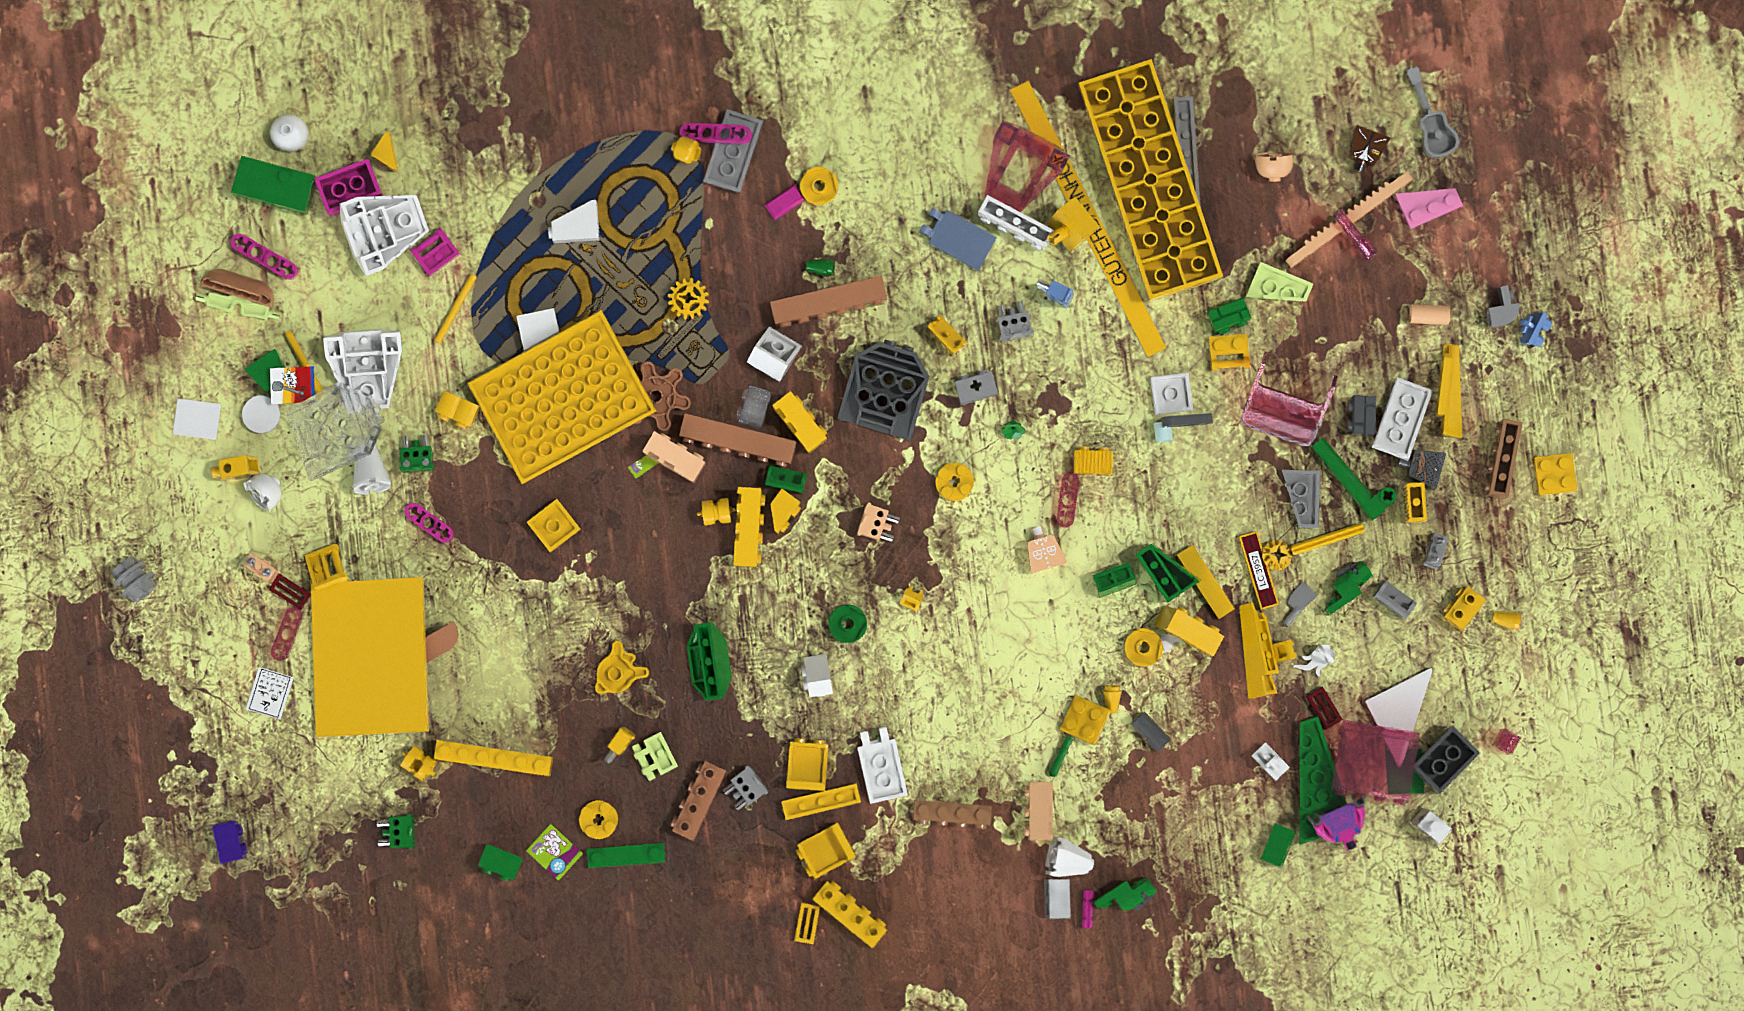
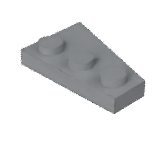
M1282 470L1299 528L1319 529L1321 471Z

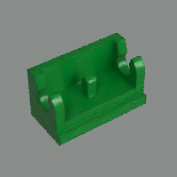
M770 465L765 486L803 494L807 473Z
M1129 562L1093 575L1094 584L1097 587L1100 598L1136 585V579Z
M1274 823L1261 860L1282 868L1296 832Z

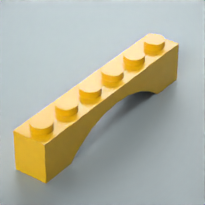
M441 740L436 741L434 759L544 776L551 775L553 757Z

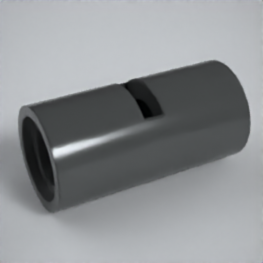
M1145 711L1131 723L1142 737L1144 736L1146 741L1157 752L1171 740Z

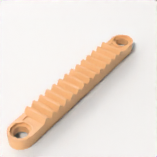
M1407 171L1392 183L1385 182L1382 187L1377 188L1376 192L1373 191L1370 196L1367 195L1364 201L1360 200L1358 205L1355 204L1352 210L1348 209L1346 214L1342 213L1333 223L1330 222L1327 227H1323L1321 232L1318 231L1315 236L1312 235L1309 241L1305 240L1303 247L1285 261L1291 268L1411 182L1413 180L1412 176Z

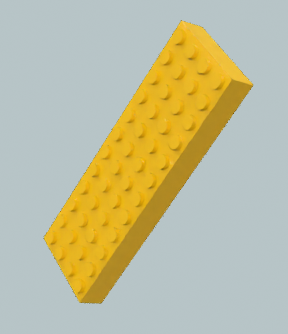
M1152 59L1079 82L1084 105L1149 302L1222 279L1223 274Z

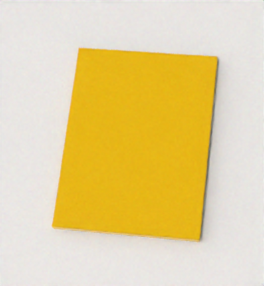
M602 310L467 383L521 484L528 482L656 412L651 399Z
M423 577L345 581L317 591L311 583L316 737L429 732Z

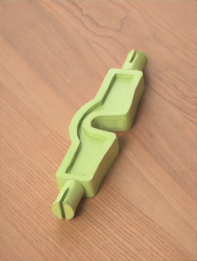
M209 293V295L196 294L195 300L205 302L208 307L232 313L235 305L240 303V314L244 317L280 320L281 312L271 311L268 306L252 303L249 300L233 295L227 297L214 293Z

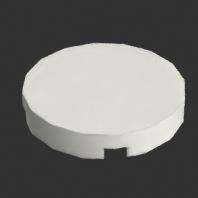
M259 395L252 397L246 402L243 407L242 418L248 429L255 433L264 434L271 432L277 427L281 418V411L278 404H271L270 397Z

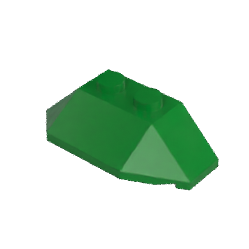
M713 622L696 624L686 646L692 685L703 696L705 701L722 699L732 679L726 639Z

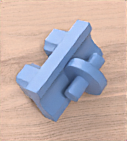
M1535 311L1533 316L1528 315L1526 320H1519V324L1523 326L1520 331L1523 333L1520 340L1522 344L1536 347L1542 346L1544 338L1538 334L1541 329L1548 331L1553 324L1547 318L1548 314Z

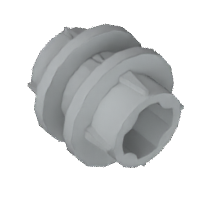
M129 557L113 569L111 575L115 579L113 585L116 588L122 585L125 588L121 594L123 598L129 597L133 602H139L156 588V583L152 579L155 574L152 571L145 574L143 569L146 567V563L144 561L138 562L135 557Z

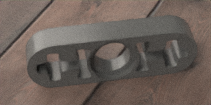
M1212 413L1176 415L1161 418L1163 428L1213 423Z

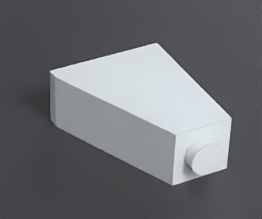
M591 200L552 221V227H548L549 239L552 238L553 243L599 241L597 201Z

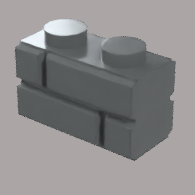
M1353 395L1351 400H1348V411H1351V419L1347 421V430H1351V435L1374 436L1376 430V396Z

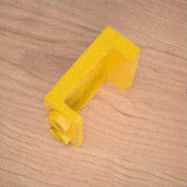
M794 738V742H790L786 788L825 791L828 744H825L824 740H813V743H805L806 739Z
M838 823L797 844L798 849H796L800 860L805 859L807 863L805 869L809 877L814 876L815 879L856 857Z

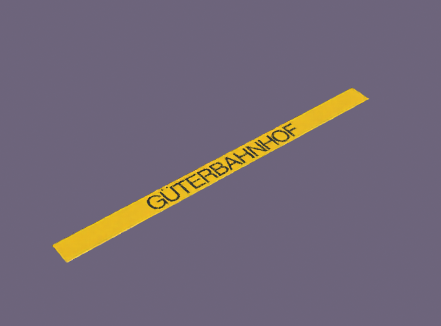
M1029 81L1011 89L1010 91L1067 202L1076 197L1099 225L1098 229L1087 240L1147 357L1166 349L1157 328Z

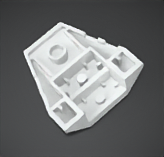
M417 195L355 197L339 203L340 218L353 257L365 276L386 268L390 262L398 258L402 252L429 232Z
M383 328L355 330L323 337L325 357L340 385L350 411L389 408L402 353L400 331Z

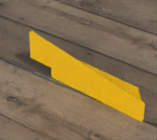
M1444 343L1435 416L1443 417L1440 436L1453 438L1463 437L1459 346Z
M1253 602L1240 605L1248 698L1253 699L1277 694L1272 675L1279 673L1272 647L1273 643L1267 617L1263 612L1258 613L1255 610Z

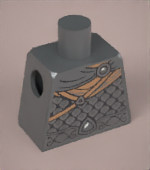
M1414 450L1408 461L1399 458L1398 466L1408 468L1407 478L1417 483L1424 482L1425 487L1435 490L1439 482L1446 453Z

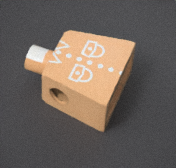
M1042 526L1031 529L1034 540L1027 542L1031 574L1067 563L1053 534L1045 536Z

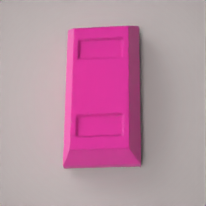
M794 184L764 204L772 218L776 220L806 199L797 185Z

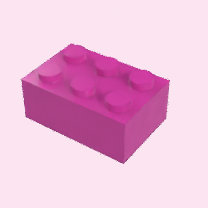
M368 158L314 178L327 214L330 217L340 214L339 203L355 197L383 196L373 166Z

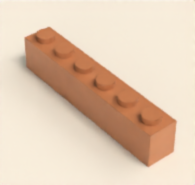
M878 276L771 301L770 304L775 325L780 326V328H786L791 326L792 322L798 321L799 324L809 322V318L817 317V319H824L828 317V314L836 313V315L847 313V310L852 308L855 311L866 308L865 305L869 304L879 306L887 300L883 278Z
M684 414L679 437L683 438L682 441L693 444L696 441L700 442L702 447L712 449V446L720 447L719 451L731 453L732 450L739 452L738 456L749 458L752 455L756 456L757 460L768 463V460L776 461L775 465L781 467L792 464L797 444L793 440L689 414Z

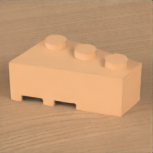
M654 431L643 453L695 483L706 464L703 461L704 457L696 452L693 454L689 453L684 445L678 442L675 444L670 441L671 438L663 433L658 434Z
M1029 782V786H1025V797H1029V805H1025V817H1029V823L1025 824V836H1028V840H1053V782Z

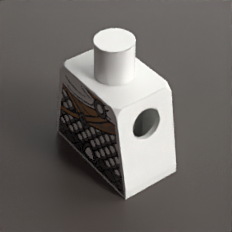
M1422 808L1410 822L1438 846L1451 832V828L1425 808Z

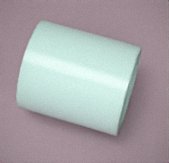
M1162 422L1154 423L1156 443L1173 441L1171 427L1163 428Z

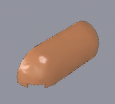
M225 269L210 270L202 277L199 284L200 286L271 308L274 304V293L268 284Z
M454 621L426 635V662L435 659L455 646L458 640V628Z

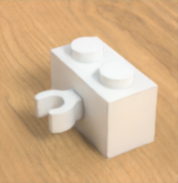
M827 654L804 657L805 665L801 666L802 676L807 677L803 678L804 690H809L810 697H822L827 694H833Z

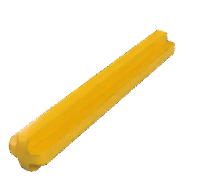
M1362 523L1291 545V552L1293 555H1297L1364 533V527Z

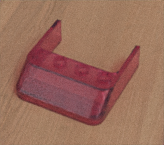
M1265 351L1242 411L1241 422L1246 427L1302 446H1309L1315 440L1335 390L1338 376H1333L1325 399L1320 404L1261 385L1259 380L1268 356V352Z

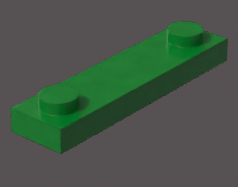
M664 843L587 849L588 868L666 862Z

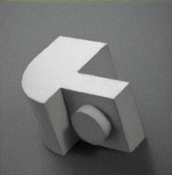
M1508 285L1498 288L1501 306L1486 310L1489 329L1504 327L1518 315L1519 303H1511L1514 298L1513 292L1509 290Z

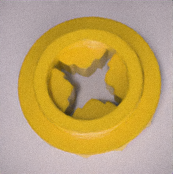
M1273 540L1264 546L1262 558L1268 568L1279 571L1291 564L1290 561L1293 556L1291 555V548L1286 545V542ZM1277 549L1279 550L1280 554L1284 555L1283 557H1280L1278 560L1276 556L1271 555L1277 552Z

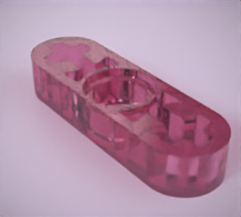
M1073 472L1066 473L1061 481L1056 520L1062 528L1070 527L1075 517L1079 477ZM1069 476L1076 480V483H1073L1071 486V490L1075 489V493L1070 491L1063 492V488L1068 489V483L1065 482V479H1068ZM1065 495L1073 497V503L1069 506L1062 502V498ZM1061 507L1073 509L1072 512L1068 511V518H1071V521H1068L1066 524H1063V521L1060 520V517H1063L1065 510L1061 511Z
M291 607L285 612L271 649V655L275 660L284 661L291 652L303 620V612L296 607ZM297 611L299 618L293 621V625H296L295 629L285 625L286 621L290 623L292 620L289 614ZM284 629H290L293 633L292 637L288 640L282 637ZM279 640L289 643L288 647L284 645L283 651L285 655H281L280 658L277 657L278 653L275 652L276 649H280L282 646L281 643H278Z

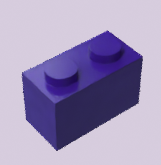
M231 821L212 826L220 864L246 858L245 854H248L246 843H243L241 835H244L242 824H238V821Z

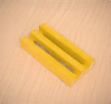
M801 903L794 941L814 944L820 906ZM804 907H806L808 911L803 938H799ZM816 909L811 938L809 940L807 939L811 911Z

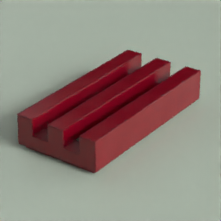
M278 574L269 588L270 591L300 610L304 608L303 606L311 597V593L281 574ZM281 579L289 585H291L292 587H294L295 589L299 590L300 592L305 594V597H301L300 595L293 592L283 584L279 583V580ZM276 585L301 601L300 605L276 590Z
M1323 687L1306 696L1325 729L1343 720ZM1320 692L1337 719L1334 720L1318 695ZM1315 696L1322 710L1329 719V724H1327L1326 720L1324 719L1317 705L1313 701L1312 697Z

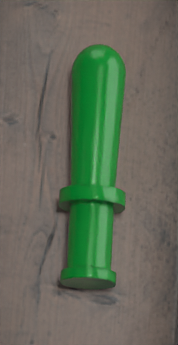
M1065 736L1061 748L1058 747L1057 750L1059 752L1049 769L1050 776L1055 777L1058 775L1065 755L1069 753L1068 749L1074 739Z

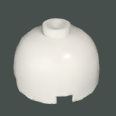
M285 114L274 120L271 125L270 136L271 141L278 149L283 152L292 153L305 146L308 141L309 131L307 125L300 117Z
M259 473L244 482L245 490L248 491L250 489L252 492L250 496L252 500L263 510L268 509V512L279 503L282 496L281 488L279 487L281 483L275 476L270 477L267 474Z

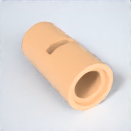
M1410 305V323L1449 325L1450 306Z

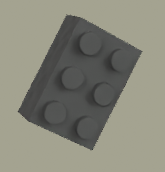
M1449 726L1410 768L1436 794H1441L1480 752L1454 726Z

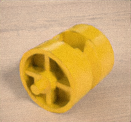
M721 498L717 503H714L712 500L702 501L701 512H697V516L701 515L703 517L704 526L713 525L716 520H719L720 523H731V514L736 509L731 508L729 505V498Z
M414 746L408 753L405 751L402 753L405 759L401 767L408 772L413 771L414 776L422 782L428 776L436 774L433 770L437 761L429 755L424 756V751L417 746Z

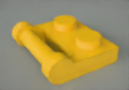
M1247 334L1208 337L1212 371H1218L1219 368H1250ZM1243 355V359L1217 361V356Z
M332 544L304 555L312 584L316 591L348 580L347 574L342 567L339 556L340 550L337 544ZM328 555L332 556L337 573L335 575H331L326 558Z

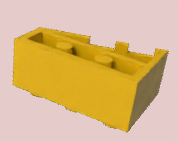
M1164 605L1153 626L1164 629L1170 635L1176 636L1207 655L1214 656L1224 638L1219 633L1220 629L1213 625H1209V627L1204 625L1203 619L1195 615L1193 618L1187 615L1189 612L1181 607L1176 609Z

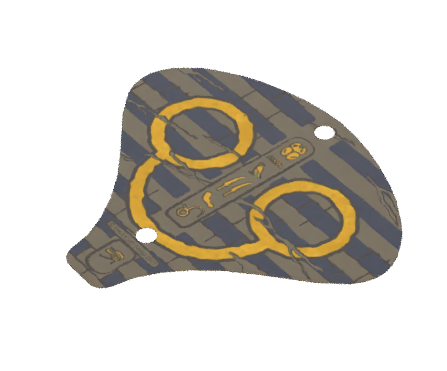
M643 130L600 140L558 161L538 175L521 191L496 227L483 254L476 275L471 304L472 325L475 338L486 355L503 364L523 353L524 349L516 316L555 308L559 332L602 310L629 360L643 363L649 361L654 365L669 370L678 368L682 371L684 378L695 384L706 383L727 362L730 354L728 346L717 332L707 304H704L707 310L700 311L702 316L695 314L694 320H692L691 316L684 320L683 314L677 317L678 311H671L674 305L668 304L672 300L668 297V294H673L670 288H676L677 281L682 284L683 278H685L686 282L693 278V283L699 280V287L703 286L700 265L704 202L703 166L700 157L691 164L674 158L671 147L673 142L677 141L680 136L670 132ZM534 192H541L545 195L546 203L542 208L537 209L530 205L529 198ZM591 200L597 201L599 241L553 243L552 238L549 239L548 227H552V221ZM686 287L682 288L678 293L684 292ZM694 288L695 295L701 297L700 292ZM688 295L687 298H683L686 300V303H689L690 300H694L691 298V295ZM676 301L677 306L683 310V304ZM699 305L693 306V307L691 308V311H693V310H695L696 308H698ZM668 318L675 319L679 325L678 331L673 335H668L662 330V323Z

